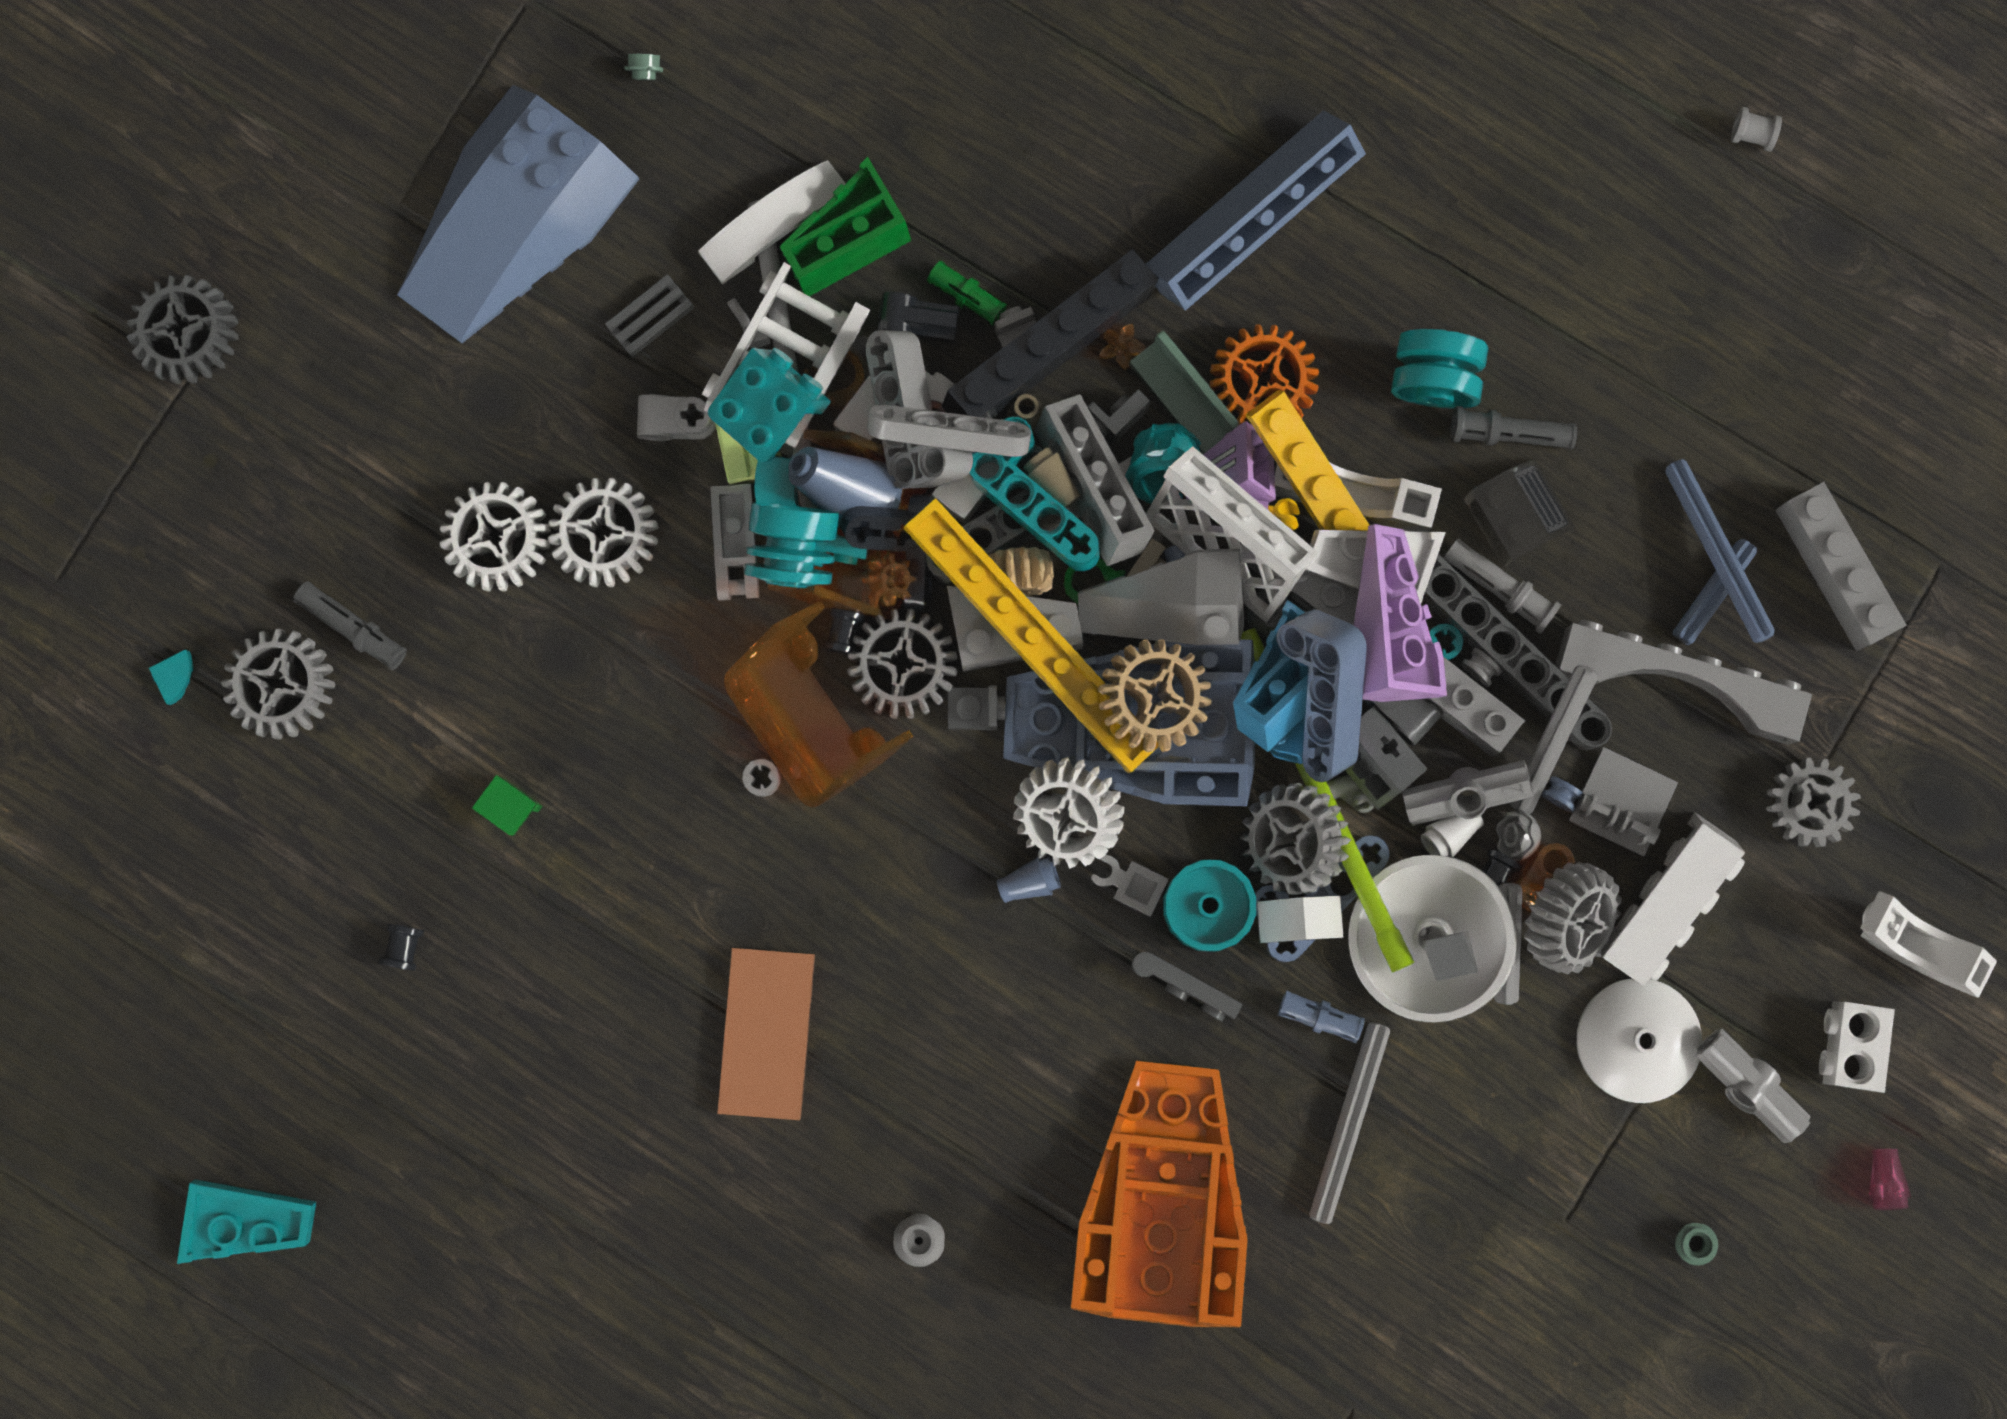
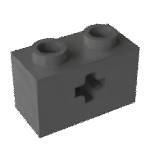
M1374 706L1361 716L1358 758L1356 763L1345 771L1377 810H1379L1414 782L1427 768Z

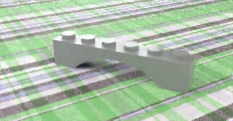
M1579 620L1578 624L1572 623L1565 628L1555 666L1568 679H1570L1577 665L1590 667L1598 673L1595 684L1631 674H1657L1677 678L1698 686L1719 699L1737 716L1748 733L1786 745L1800 741L1812 694L1801 691V684L1786 679H1777L1776 683L1761 679L1762 673L1745 667H1737L1736 671L1721 667V660L1705 655H1698L1697 659L1681 655V648L1669 644L1658 643L1657 647L1642 643L1643 638L1641 636L1622 631L1618 632V636L1602 631L1603 626L1601 624L1588 620Z

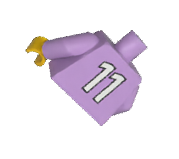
M1247 421L1243 422L1232 432L1225 434L1221 441L1203 454L1292 531L1298 528L1297 518L1293 515H1299L1300 512L1294 500L1284 498L1279 500L1275 506L1269 505L1270 502L1276 499L1274 458L1251 424Z

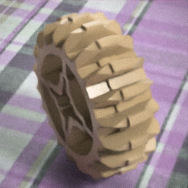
M1159 639L1156 641L1153 649L1148 640H1142L1139 643V652L1132 645L1125 647V658L1115 655L1111 659L1116 670L1107 668L1103 671L1102 676L1112 684L1099 686V693L1110 696L1109 700L1099 704L1100 710H1112L1113 715L1106 718L1104 722L1107 726L1116 722L1120 724L1121 727L1115 733L1117 739L1124 737L1128 732L1131 734L1129 747H1137L1141 740L1144 739L1143 747L1145 752L1150 753L1154 751L1156 742L1162 752H1167L1171 749V740L1180 747L1186 744L1185 734L1193 737L1199 733L1194 722L1203 723L1208 717L1198 707L1203 708L1211 705V699L1200 696V692L1210 689L1211 684L1206 681L1198 682L1197 677L1205 672V668L1199 666L1192 670L1189 664L1194 661V654L1189 653L1182 659L1179 658L1181 645H1173L1167 653L1165 640ZM1147 663L1161 665L1159 672L1154 674L1152 680H1146L1141 677L1134 679L1128 676L1135 666ZM1174 674L1183 686L1185 703L1183 702L1184 698L1180 697L1173 690L1172 680ZM1159 684L1157 696L1162 700L1151 708L1152 695L1147 691H1150ZM1124 689L1127 690L1126 694L1133 697L1137 702L1138 711L1135 718L1127 708ZM1159 711L1168 714L1174 712L1181 715L1179 720L1170 728L1155 729L1148 727Z

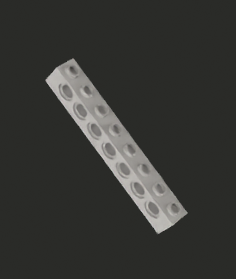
M1243 544L1241 545L1243 552L1252 553ZM1247 563L1248 567L1261 576L1257 563ZM1272 570L1274 579H1283L1274 570ZM1304 571L1288 594L1294 599L1295 603L1306 612L1312 609L1320 610L1354 625L1359 590ZM1444 658L1447 696L1426 699L1437 708L1443 720L1490 757L1499 754L1525 720Z

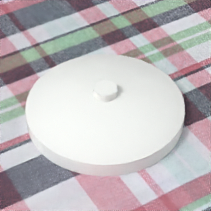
M1422 855L1396 862L1373 878L1393 923L1400 930L1415 962L1397 972H1391L1377 943L1376 933L1358 898L1349 924L1350 956L1362 984L1380 1004L1405 1018L1423 1022H1443L1473 1013L1488 1003L1499 992L1514 964L1517 931L1510 905L1500 888L1490 877L1475 866L1456 858L1440 855ZM1468 931L1478 972L1436 981L1423 941Z

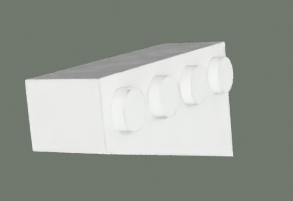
M1695 812L1687 822V825L1693 828L1686 839L1683 837L1679 841H1674L1666 853L1667 857L1664 865L1667 868L1663 873L1657 871L1650 876L1639 895V898L1644 901L1639 907L1632 904L1617 924V930L1611 933L1609 937L1610 944H1605L1602 948V957L1644 987L1650 979L1656 981L1661 977L1669 965V960L1666 957L1675 945L1681 948L1689 940L1694 931V927L1691 926L1700 912L1706 915L1713 908L1720 896L1716 892L1725 879L1732 881L1745 863L1741 859L1745 852L1736 840Z

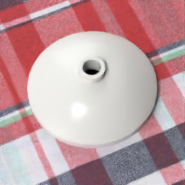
M1633 978L1612 983L1600 990L1589 1001L1580 1017L1577 1028V1051L1582 1066L1590 1079L1600 1089L1617 1099L1634 1103H1649L1665 1099L1679 1091L1690 1080L1700 1061L1695 1056L1697 1053L1696 1049L1702 1042L1701 1027L1696 1013L1680 993L1659 981L1650 979L1645 987ZM1644 1033H1648L1652 1037V1044L1647 1049L1642 1048L1639 1043L1640 1036Z

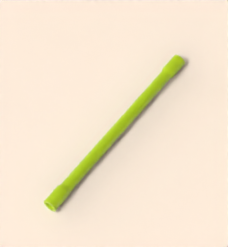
M1252 628L1242 633L1241 640H1253L1254 658L1258 662L1265 647L1256 629ZM1295 763L1305 786L1312 785L1317 787V795L1323 793L1331 795L1328 807L1337 805L1327 782L1315 781L1308 775L1303 763ZM1341 811L1336 816L1338 821L1344 820ZM1346 826L1344 829H1341V835L1350 838L1351 841L1341 846V849L1349 856L1345 861H1342V864L1376 933L1377 943L1391 972H1397L1415 962L1400 930L1394 925L1348 826Z

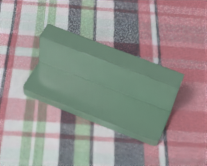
M1164 330L1156 335L1153 344L1129 362V366L1176 424L1179 423L1185 426L1187 430L1200 440L1201 445L1199 446L1202 455L1221 441L1225 434L1232 432L1239 426L1235 417Z

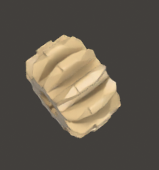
M1023 546L1021 548L997 550L989 555L1025 596L1041 595L1052 588V579L1054 578L1053 562H1051L1048 551L1038 549L1037 547L1025 548Z

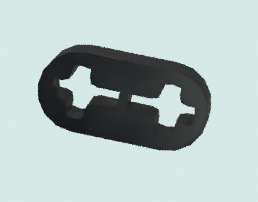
M856 506L849 509L841 519V530L847 542L855 548L900 552L907 551L917 544L905 530H902L899 536H895L893 531H898L902 524L906 525L914 518L907 510ZM861 521H866L868 527H862L860 533H855L853 528L860 527Z

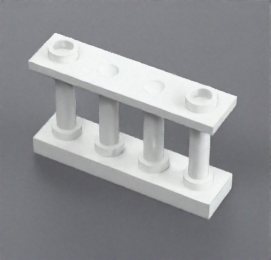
M784 262L778 274L770 271L759 291L765 297L721 376L713 373L702 393V395L708 398L704 411L708 412L710 405L734 374L738 365L742 363L749 353L747 349L757 331L813 361L812 366L819 369L814 379L823 386L824 389L821 393L825 395L863 326L870 309L855 302L850 313L843 310L839 313L784 283L791 268L790 265ZM776 297L832 327L831 332L835 333L837 337L831 348L825 344L820 347L767 318L766 315ZM805 414L779 449L781 453L791 457L814 414Z

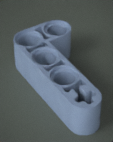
M1312 609L1283 624L1278 629L1277 642L1286 656L1309 666L1302 759L1303 766L1308 775L1315 781L1322 783L1327 782L1353 766L1358 758L1367 646L1364 635L1357 627L1320 610Z

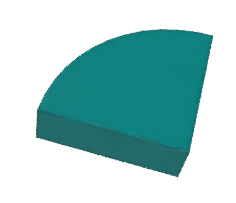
M183 650L149 668L168 705H172L180 700L189 684L194 666L191 653L188 650Z

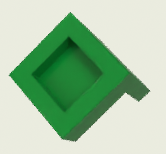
M496 775L472 809L508 835L514 836L531 812L535 811L538 813L542 805L507 779Z

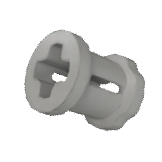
M1742 106L1736 116L1730 140L1733 143H1739L1742 140L1763 146L1764 151L1771 152L1781 130L1782 117L1775 115L1773 118H1767L1749 113V108Z

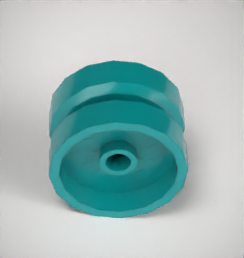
M1416 329L1402 332L1398 339L1396 357L1404 365L1396 368L1393 372L1391 393L1406 402L1435 408L1454 409L1455 406H1463V408L1478 406L1481 402L1483 381L1475 373L1482 371L1486 367L1489 346L1485 341L1474 336L1453 331Z
M1201 860L1186 866L1169 882L1163 897V917L1169 932L1182 945L1196 951L1216 952L1237 944L1250 931L1256 916V895L1250 880L1237 867L1221 860ZM1206 898H1211V901H1217L1218 908L1213 911V914L1206 913L1202 908V903Z

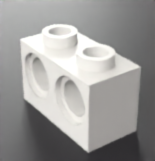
M1832 1002V1009L1826 1011L1824 1018V1031L1828 1034L1827 1050L1822 1051L1819 1060V1073L1823 1075V1084L1885 1093L1895 1009L1850 1002ZM1855 1014H1858L1864 1022L1863 1032L1857 1037L1851 1033L1849 1028L1850 1019ZM1850 1056H1854L1859 1063V1071L1853 1078L1848 1077L1844 1070L1845 1061Z

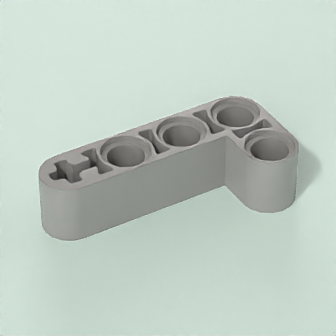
M879 330L873 332L867 340L866 356L875 405H892L932 411L923 356L917 336L910 331ZM882 439L887 471L890 476H894L896 482H893L894 486L899 489L933 488L966 477L973 465L971 451Z

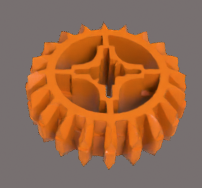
M1258 324L1254 327V337H1251L1248 331L1243 328L1238 333L1240 343L1234 338L1228 337L1225 341L1228 351L1217 350L1215 358L1222 364H1212L1210 373L1220 378L1211 380L1209 387L1214 391H1222L1217 396L1223 404H1229L1226 408L1231 414L1235 412L1239 415L1237 417L1239 425L1245 419L1248 420L1246 414L1254 409L1261 399L1271 396L1277 390L1285 392L1301 419L1304 414L1300 407L1305 409L1311 408L1313 400L1308 395L1316 394L1319 386L1308 380L1317 378L1319 370L1314 367H1306L1314 361L1315 356L1313 353L1301 356L1300 353L1305 348L1306 342L1300 340L1293 346L1290 343L1293 336L1291 330H1288L1284 337L1280 338L1276 336L1278 326L1272 325L1269 334L1263 335V328ZM1253 351H1271L1269 357L1263 361L1256 362L1249 358L1246 361L1241 359L1242 356ZM1283 358L1289 362L1294 370L1296 389L1288 385L1289 380L1285 379L1279 371V365ZM1270 365H1273L1269 380L1272 385L1267 382V385L1261 386L1259 392L1255 394L1259 376L1261 377L1262 372L1266 373ZM1232 369L1240 373L1239 378L1244 380L1249 387V393L1245 401L1239 397L1233 387L1231 379Z

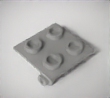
M1603 747L1582 791L1584 795L1581 800H1578L1575 806L1576 809L1569 821L1644 857L1650 843L1654 844L1659 837L1661 830L1658 829V826L1678 782Z

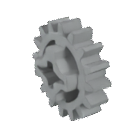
M1805 758L1801 760L1800 767L1795 763L1785 766L1789 776L1781 773L1774 776L1773 779L1780 786L1779 788L1768 790L1767 795L1776 798V803L1766 807L1768 812H1777L1778 818L1772 823L1773 827L1784 825L1787 828L1783 835L1784 839H1792L1798 835V846H1808L1812 839L1817 848L1826 846V837L1832 843L1842 840L1838 830L1844 832L1852 831L1854 827L1847 819L1848 817L1859 816L1860 811L1851 807V802L1861 797L1858 793L1849 792L1848 788L1855 782L1854 778L1842 780L1840 777L1844 767L1840 765L1829 770V762L1825 758L1818 760L1814 767L1812 759ZM1809 775L1820 777L1830 784L1827 786L1817 784L1813 777L1809 778ZM1791 790L1793 796L1791 804L1788 807V795ZM1812 796H1817L1819 802L1815 805V809L1810 810L1807 803L1812 800ZM1837 799H1838L1839 807H1838V812H1837V815H1836L1835 812H1834V810H1835L1836 801H1837ZM1799 820L1810 821L1812 826L1817 827L1818 830L1805 828L1797 822Z

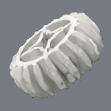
M593 478L591 482L592 490L588 491L584 484L580 482L576 485L579 496L574 498L571 493L565 492L563 497L569 505L566 508L557 504L554 506L553 510L562 517L561 520H549L548 526L559 531V533L548 536V542L551 545H561L552 552V555L556 560L565 559L561 566L565 573L576 569L574 573L576 581L581 583L589 574V584L592 587H598L601 576H604L606 585L614 587V575L619 574L622 581L627 583L630 581L627 569L632 567L638 574L643 572L642 566L637 562L640 557L648 561L652 560L653 555L644 547L645 545L656 546L658 539L646 533L658 529V523L655 520H645L654 513L651 505L640 507L645 500L641 492L630 497L632 493V486L630 484L624 483L617 492V481L614 478L608 479L605 489L602 488L598 478ZM602 503V505H598L597 512L592 518L577 520L580 514L587 508ZM615 503L631 512L635 531H629L625 527L616 525ZM606 524L613 533L608 538L605 536L606 540L601 541L592 532H595L598 527L602 530L601 525ZM572 534L580 535L582 538L590 540V552L593 554L591 562L585 561L577 555L573 546ZM631 544L621 557L604 563L605 560H608L610 551L614 547Z
M486 482L482 487V495L474 487L468 489V495L471 498L468 502L459 496L455 497L454 501L460 507L457 513L449 509L445 511V515L453 523L452 525H441L440 531L450 535L451 538L440 541V547L444 550H453L446 555L444 560L448 565L457 564L453 573L458 578L467 575L466 583L471 587H475L481 580L482 589L488 592L491 591L496 580L498 589L503 592L507 591L509 578L517 587L523 585L520 573L524 571L530 577L536 575L535 570L530 567V564L533 560L538 564H544L546 559L537 551L538 549H549L551 545L547 540L539 538V536L550 533L551 529L547 524H538L546 517V513L543 509L533 510L537 503L534 497L529 496L523 499L524 491L520 487H516L509 494V486L504 482L498 485L495 493L493 486ZM508 507L518 511L521 516L514 520L508 518L499 521L491 515L488 508ZM476 517L479 524L478 530L472 537L467 539L468 543L465 544L468 526ZM489 524L501 534L503 533V536H499L502 539L499 542L502 551L492 542L487 541L488 538H492L489 536L490 532H492ZM526 529L525 543L515 558L512 552V544L518 537L523 535L522 531ZM494 553L503 566L495 568L481 567L474 564L470 557L476 554L482 556Z
M1068 757L1062 758L1058 765L1052 759L1043 765V769L1039 766L1035 767L1029 774L1030 778H1025L1020 784L1021 792L1014 799V804L1018 808L1014 812L1013 819L1022 822L1017 828V834H1028L1030 838L1026 842V848L1036 845L1040 848L1038 859L1044 858L1049 854L1052 856L1053 866L1059 865L1065 859L1069 868L1075 867L1079 860L1086 867L1092 863L1095 857L1097 859L1103 858L1108 852V848H1113L1118 841L1116 834H1119L1124 826V822L1119 818L1123 816L1125 807L1115 804L1121 797V791H1109L1108 788L1112 784V777L1105 778L1104 780L1098 778L1099 766L1094 767L1090 772L1085 770L1084 759L1079 760L1074 767ZM1050 788H1068L1063 795L1053 793L1051 796L1042 794L1043 791ZM1087 830L1096 832L1083 838L1070 837L1074 831L1085 833Z

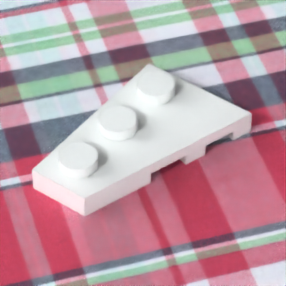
M1315 530L1310 546L1319 554L1305 571L1359 590L1368 531ZM1404 531L1419 576L1417 583L1414 585L1420 604L1446 532Z

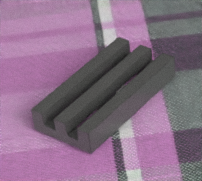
M667 274L605 323V325L628 354L633 357L693 310L694 306ZM668 289L670 290L669 294H667L659 302L653 305L650 309H648L630 325H628L622 331L619 330L620 327H622L625 323L631 320L634 316H636L639 312H641L659 296L665 293ZM676 300L679 301L680 305L644 334L632 343L628 341L629 337L653 320Z

